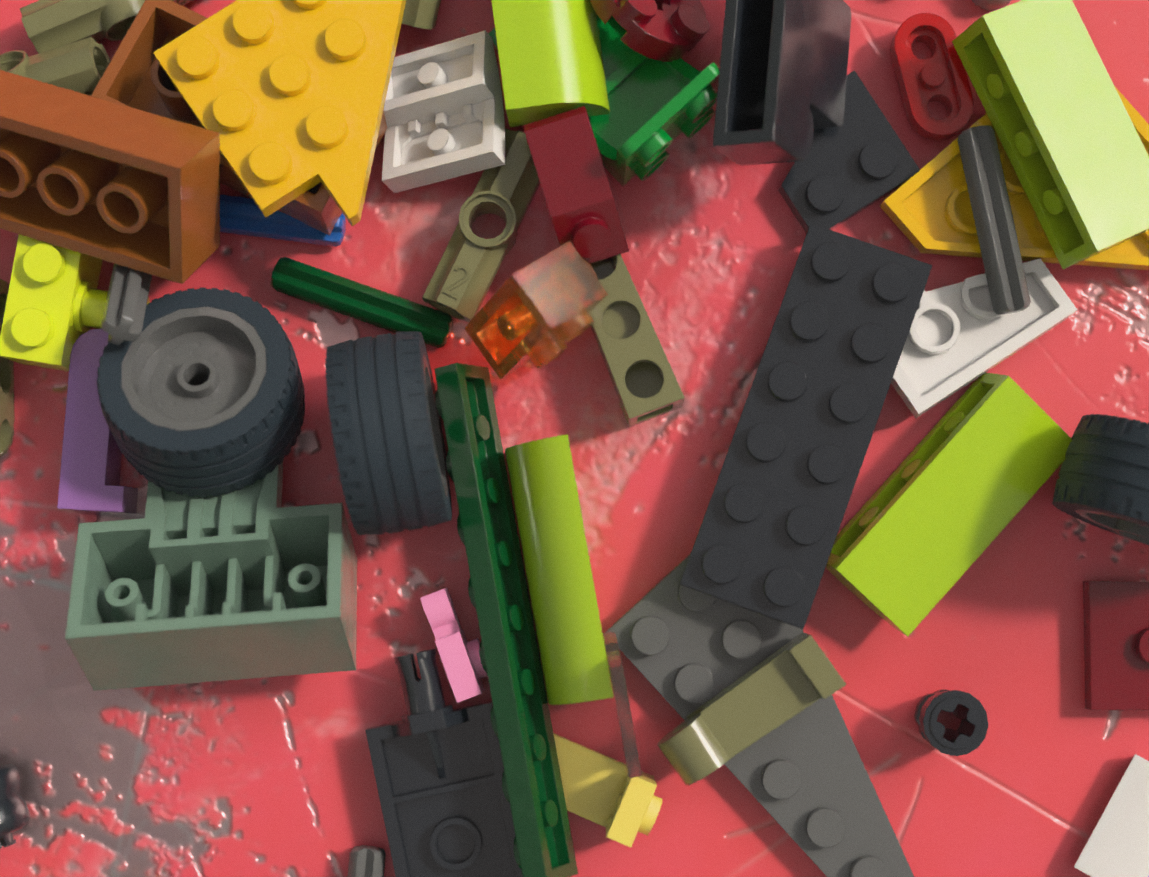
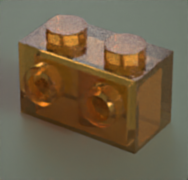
M569 241L513 273L464 329L501 380L529 362H532L536 369H540L561 355L568 348L567 342L580 335L595 322L589 313L608 294L599 283L594 269L581 258Z

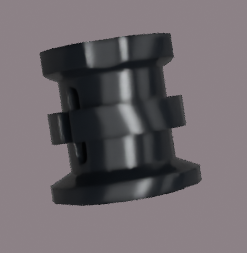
M940 689L935 693L923 696L916 706L914 718L919 727L920 735L941 753L952 756L966 755L977 749L986 737L988 729L987 713L981 702L970 693L959 690ZM941 710L953 712L957 718L961 719L960 726L956 731L949 728L945 729V726L937 722L938 714Z

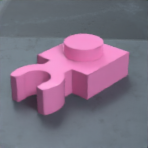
M448 588L420 597L425 614L436 639L435 644L456 702L458 703L482 694L485 688L481 678L488 676V674L483 669L480 661V641L478 638L467 641L464 630L460 626Z

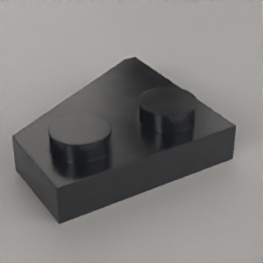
M853 71L847 75L842 126L814 129L812 149L808 158L794 163L778 191L807 234L811 223L829 230L834 229L903 185L920 169L856 72Z

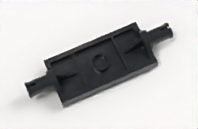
M436 649L416 653L421 679L418 677L413 653L395 657L407 714L401 716L402 721L374 726L365 730L395 876L523 877L522 870L517 865L513 852V843L516 835L510 803L506 800L502 789L504 766L499 738L495 735L491 725L492 701L453 709L452 705H445L435 657L437 655Z

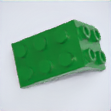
M597 15L610 114L589 116V121L603 166L624 186L635 175L641 181L646 180L667 160L670 154L666 149L680 133H683L689 139L711 120L716 113L712 107L717 102L720 68L713 62L701 72L682 58L673 62H662L648 58L634 51L620 40L627 30L620 26L613 16L604 24ZM494 28L488 34L491 36L494 50L498 54L496 31Z

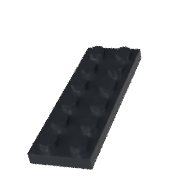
M810 224L680 585L801 630L804 629L933 265L827 228Z

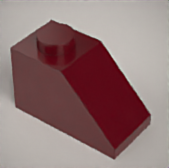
M585 106L523 125L567 269L571 270L628 252L629 248Z

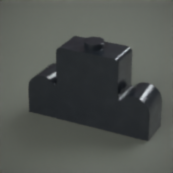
M726 0L712 147L736 164L742 166L803 161L808 158L812 149L813 129L842 126L851 30V10L843 0Z

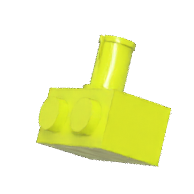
M19 234L0 334V357L20 364L69 371L70 354L76 340L80 335L89 331L90 327L102 329L101 323L108 291L97 290L102 259Z

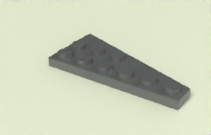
M690 554L605 631V634L684 720L687 719L686 716L802 632L804 633L803 629L801 630L680 585ZM832 695L826 699H819L725 763L726 767L827 877H914Z

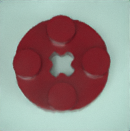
M590 0L596 14L604 24L613 16L617 23L627 30L620 39L622 42L639 54L657 61L673 62L679 60L686 51L692 50L709 30V23L700 0Z

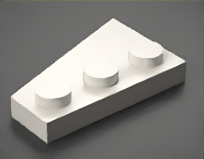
M1040 258L1023 263L1031 302L1028 308L1020 312L1002 315L996 314L993 311L985 273L968 277L960 283L925 292L924 289L891 381L892 386L915 418L1062 323L1078 310Z

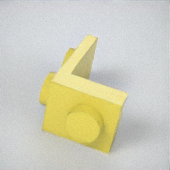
M553 733L567 811L604 826L607 838L630 848L637 832L648 836L663 801L662 798L653 795L657 787L654 776Z

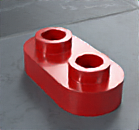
M919 13L907 18L900 25L892 39L890 55L910 126L917 134L926 139L942 141L958 134L968 123L973 113L974 100L966 70L952 43L957 37L953 27L939 15ZM916 42L926 44L930 48L931 58H917L912 53L911 44ZM931 101L942 103L947 110V117L944 119L933 118L927 110V104Z

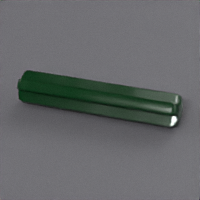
M281 257L272 272L270 285L280 293L394 333L421 332L424 343L437 348L444 347L452 330L453 319L447 313L287 257Z

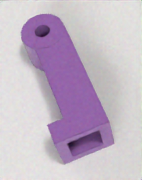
M102 329L89 330L80 335L73 344L70 354L57 509L136 514L138 488L119 486L122 452L103 416L98 395L97 370L100 366V357L103 356V349L108 344L109 333Z

